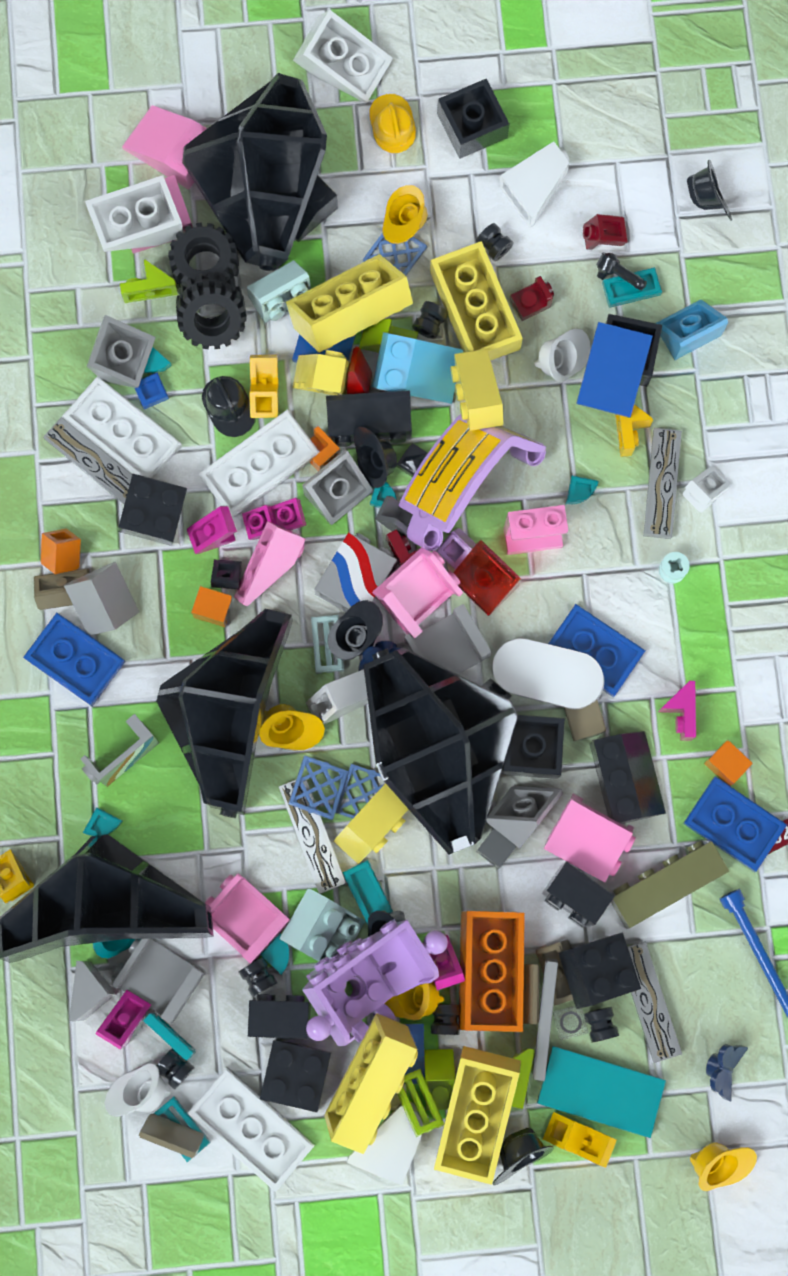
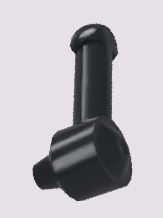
M603 252L596 263L598 268L597 277L601 280H604L607 275L616 274L638 290H643L647 285L645 279L620 265V261L613 253Z

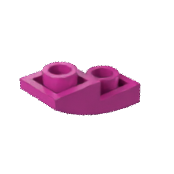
M293 498L273 506L264 505L242 513L249 540L260 539L267 521L290 531L306 526L301 502L298 498Z

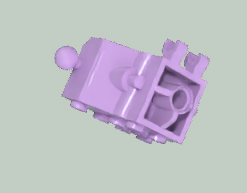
M394 919L383 925L379 932L364 939H357L354 942L350 940L337 948L338 953L334 957H325L314 965L315 970L306 976L309 982L302 989L319 1015L308 1021L306 1026L308 1036L315 1041H322L331 1034L338 1046H346L354 1039L358 1043L363 1040L369 1027L362 1019L370 1013H373L374 1016L378 1013L395 1020V1015L384 1003L393 996H398L420 984L431 983L439 977L438 968L430 954L437 955L445 951L448 944L445 934L437 930L431 931L425 936L424 944H422L408 920L396 922ZM347 981L350 982L353 987V992L350 997L346 995L344 990L346 988Z

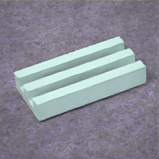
M339 615L311 617L316 674H322L323 672L333 673L334 671L344 672L342 659L337 658L338 665H332L331 651L328 646V622L335 623L339 619ZM317 623H323L327 666H321Z

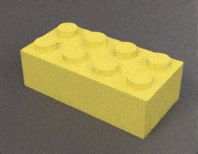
M482 241L430 261V274L444 308L448 312L449 320L463 353L487 349L491 361L521 349L523 338Z
M378 254L292 298L286 304L293 328L318 352H321L346 338L356 335V333L379 323L384 318L402 311L407 306L413 304L407 276L382 255Z
M378 1013L375 1014L324 1114L331 1142L361 1154L365 1153L368 1145L371 1146L377 1137L378 1125L382 1119L384 1120L388 1116L391 1108L390 1102L394 1094H398L404 1084V1075L408 1067H412L415 1064L418 1056V1049L408 1026Z
M463 1046L434 1170L492 1185L520 1074L521 1060Z

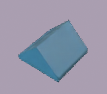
M699 300L656 324L662 325L660 337L674 360H677L722 336L729 322L727 317L703 300Z

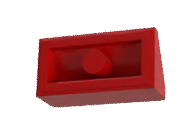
M357 346L353 348L346 394L369 393L373 373L360 347Z

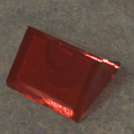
M482 540L478 541L453 572L460 581L459 588L488 616L519 587L521 578Z

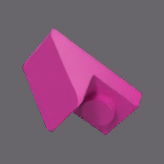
M228 506L218 507L187 528L195 554H201L234 542V533L237 532Z
M689 681L658 711L660 713H680V716H676L675 730L676 733H680V741H692L696 738L695 681Z
M445 935L448 941L445 951L437 955L430 954L439 972V977L434 980L437 990L465 981L448 935Z
M126 990L95 1034L121 1050L130 1042L135 1029L149 1011L151 1004Z

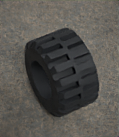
M201 222L196 223L195 228H191L190 225L185 227V233L179 231L176 234L177 241L172 240L168 257L176 284H179L180 288L182 285L186 287L188 279L196 280V275L202 273L203 277L208 276V272H214L216 277L219 274H223L226 277V281L230 278L235 281L234 276L238 277L239 260L237 249L232 241V237L229 233L225 234L223 228L219 226L217 229H214V224L207 223V227H203ZM200 252H212L219 257L217 264L208 270H196L189 266L190 260Z
M208 272V276L205 277L200 273L196 275V280L188 279L186 287L182 285L179 289V295L176 298L178 328L180 332H183V337L186 340L191 339L192 345L197 347L199 344H202V348L208 350L209 346H214V349H220V345L225 344L227 347L231 345V339L237 340L240 337L239 331H244L247 315L242 290L239 286L235 285L234 280L230 278L226 281L225 275L219 274L216 277L214 272ZM207 304H217L226 309L223 314L215 318H205L197 313L199 308Z

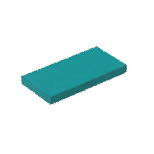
M552 1046L546 1067L545 1081L542 1082L537 1104L651 1138L666 1080Z

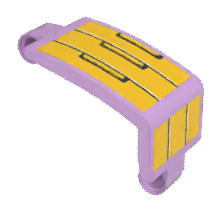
M460 414L426 455L400 500L399 507L413 514L407 529L409 540L428 551L436 550L443 541V532L449 533L479 486L509 449L512 457L530 466H537L545 458L546 446L504 426L470 431L467 421L462 420Z

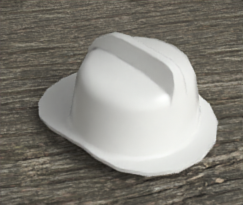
M571 329L558 338L545 342L541 346L539 359L534 364L536 367L541 368L546 375L552 376L555 381L564 382L587 364L591 350L590 340L583 330Z
M149 1063L123 1075L111 1085L106 1094L105 1109L109 1115L114 1117L124 1116L134 1111L150 1113L155 1111L163 1099L170 1095L171 1090L160 1077L158 1067L155 1064Z

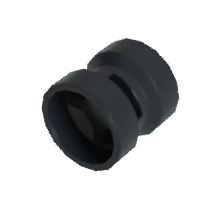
M496 223L487 226L476 239V243L482 241L484 248L488 250V255L493 261L501 259L514 244L508 236L501 234V229Z
M425 301L420 309L421 315L415 319L412 327L420 335L436 339L440 332L439 326L445 322L448 312L436 303Z
M264 957L238 971L241 978L247 981L249 985L248 991L252 997L278 983L274 975L269 974L267 970L268 964ZM261 972H264V974L258 976L257 978L251 981L250 978L258 975Z
M438 1004L436 1010L432 1013L434 1015V1022L431 1024V1034L460 1035L457 1017L460 1015L461 1005Z
M612 1007L584 1013L586 1023L591 1025L589 1033L591 1043L619 1036L618 1028L611 1020L614 1016Z
M173 1048L156 1065L159 1069V1075L165 1076L168 1079V1084L174 1090L195 1068L190 1062H184Z

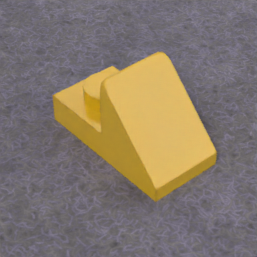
M635 404L630 418L615 414L621 457L632 456L635 447H638V432L633 429L648 428L653 422V418Z
M11 849L0 856V898L5 903H8L34 887L32 880Z

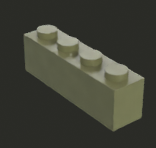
M700 840L687 848L689 854L682 858L675 854L663 861L664 868L654 872L653 868L638 875L637 877L640 881L631 887L626 882L612 890L615 897L611 904L624 927L630 929L728 873L729 870L712 841L704 844Z

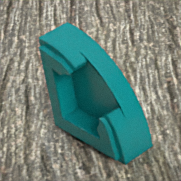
M152 347L144 373H160L172 365Z
M572 475L566 504H579L589 499L595 492L599 481Z
M385 482L380 488L374 489L370 506L380 509L386 496H392L397 500L396 494L388 482Z
M96 807L83 833L89 836L110 834L123 821Z
M280 933L260 955L282 975L288 966L289 947L286 942L280 940L282 935Z

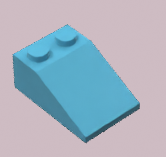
M383 332L372 387L390 392L410 390V396L452 404L456 382H452L450 366H455L454 354L463 353V350Z

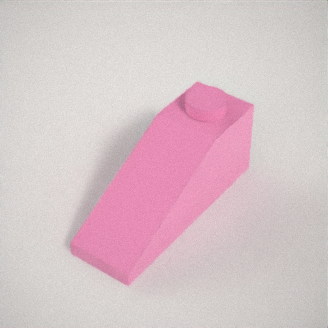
M267 521L234 598L245 606L250 605L295 564L297 558L304 551L306 539L293 531Z

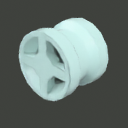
M680 552L667 554L659 566L660 577L668 583L675 584L680 582L689 571L690 563L688 558Z

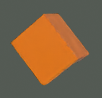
M317 426L314 429V436L310 440L319 450V453L312 459L310 464L319 471L340 454V448Z
M66 528L42 533L41 564L54 574L78 570L81 539Z
M200 586L191 613L196 619L226 627V616L232 597L228 594Z
M726 741L704 764L723 782L731 786L753 763L730 741Z

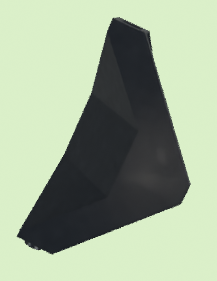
M277 73L270 82L186 144L183 149L182 158L183 165L226 233H229L232 237V241L235 243L236 249L244 262L257 265L265 271H274L288 260L326 151L327 142L326 131L303 80Z
M264 608L262 612L240 631L160 685L156 702L200 786L203 803L211 808L219 809V815L236 819L237 814H245L256 744L272 680L293 622L291 614Z
M405 648L389 653L388 649H384L373 654V661L364 664L363 668L375 761L383 781L449 855L476 844L482 838L487 822L486 818L492 806L518 720V715L512 702Z
M110 835L91 836L73 856L0 916V960L13 963L60 947L121 939L214 937L212 912L210 906Z

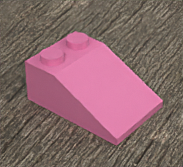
M152 105L122 148L165 176L175 175L177 183L189 190L194 184V180L182 163L183 149L186 144L207 128L192 119Z

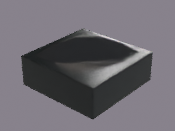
M411 443L398 461L397 468L413 477L428 453L414 443Z
M214 559L211 587L239 589L242 561Z

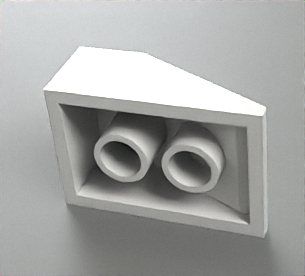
M329 9L318 16L293 61L314 77L367 103L393 58Z
M163 175L85 201L104 252L158 246L176 240V234L179 231L183 233L182 222Z

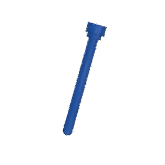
M740 888L720 897L719 900L724 909H728L729 913L733 912L788 1018V993L743 908L745 906L743 902L745 898Z

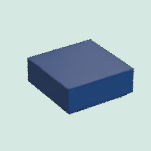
M158 372L141 379L139 387L135 388L144 410L169 399Z

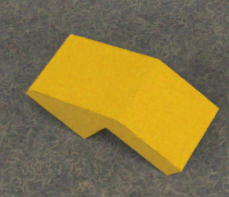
M278 354L250 355L251 418L278 417L279 387Z
M553 1112L542 1139L605 1168L617 1139L556 1112Z

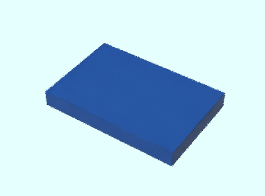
M598 322L576 404L630 418L652 336Z
M577 604L574 605L548 643L549 645L582 652L594 658L600 665L604 675L603 691L613 698L646 651Z
M57 612L23 656L25 660L90 706L95 704L126 662Z
M716 776L713 777L683 822L685 826L707 841H712L716 847L754 873L757 872L787 826L786 823Z

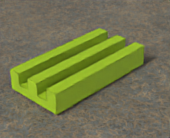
M418 1069L404 1075V1083L424 1125L420 1127L405 1090L402 1087L397 1095L415 1136L419 1137L423 1133H428L435 1128L442 1127L444 1125L443 1119L421 1070ZM414 1078H416L434 1119L431 1123L412 1083Z

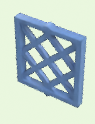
M382 233L363 258V262L376 256L372 254L379 247V253L383 257L394 256L395 264L393 266L399 271L400 267H407L403 272L406 276L427 249V245L412 237L409 240L419 245V248L409 249V240L405 242L406 250L396 251L395 244L383 240L384 236ZM391 244L393 252L383 253L382 245ZM418 252L414 259L411 260L410 253ZM407 254L408 262L398 263L397 255Z
M304 756L288 804L306 810L310 814L314 813L333 820L348 771L332 766L328 762H321ZM309 763L320 765L321 769L313 772ZM306 767L309 775L302 777L304 768ZM327 770L336 771L339 773V776L331 779ZM323 772L327 782L319 785L315 776ZM311 778L315 787L307 791L303 781ZM341 779L340 784H339V788H338V791H337V789H336V787H335V785H334V782H336V781H338V780ZM300 785L303 793L295 796ZM330 785L334 794L325 797L321 788ZM318 791L322 800L313 804L309 794ZM305 796L309 806L299 804L297 800ZM335 798L331 809L328 801ZM324 803L328 812L318 811L315 807Z
M351 764L335 813L353 819L359 813L355 802L364 798L366 803H368L369 799L367 796L378 792L383 786L378 787L374 779L376 776L381 777L380 773ZM355 771L367 772L369 776L359 780ZM351 774H353L356 783L347 786ZM371 779L375 789L365 793L361 784ZM358 786L362 795L353 799L349 790ZM346 792L350 801L341 805ZM352 804L356 814L344 813L342 809Z

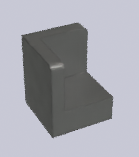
M386 496L375 519L390 531L397 529L400 536L405 535L407 537V529L413 514L399 507L400 502L394 497Z
M493 829L476 852L497 869H500L516 848V845L496 829Z

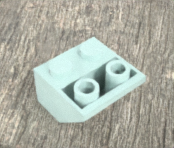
M294 260L247 286L248 297L264 323L282 318L288 310L286 302L311 289L309 275Z
M308 888L282 933L280 940L320 961L325 957H334L338 953L337 948L350 940L354 942L365 920Z

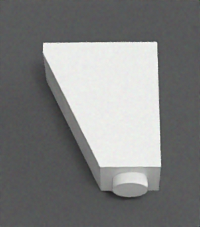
M555 142L550 143L503 173L500 177L499 187L529 228L534 226L568 171L569 156Z
M364 669L325 684L306 702L311 714L318 716L322 720L323 725L367 705Z
M410 1102L420 1127L424 1126L414 1103ZM400 1104L377 1127L378 1132L374 1143L371 1146L368 1145L364 1154L353 1150L348 1157L347 1163L403 1185L421 1136H415L403 1106Z

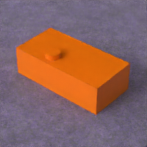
M461 912L460 967L465 981L459 985V1005H461L459 1015L460 1030L523 1032L525 913Z

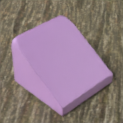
M458 528L452 531L436 551L456 570L477 550L478 545Z

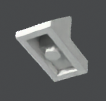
M712 465L685 486L686 490L683 492V496L699 512H703L732 484Z

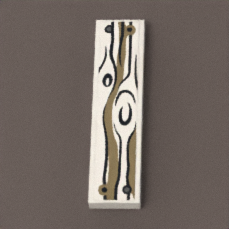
M294 780L279 786L318 893L321 894L345 885L346 882L321 817L288 804L296 781ZM307 780L303 781L306 790H310ZM300 785L295 796L303 793ZM310 793L309 796L314 804L315 801L312 793ZM305 796L297 800L299 804L309 806Z

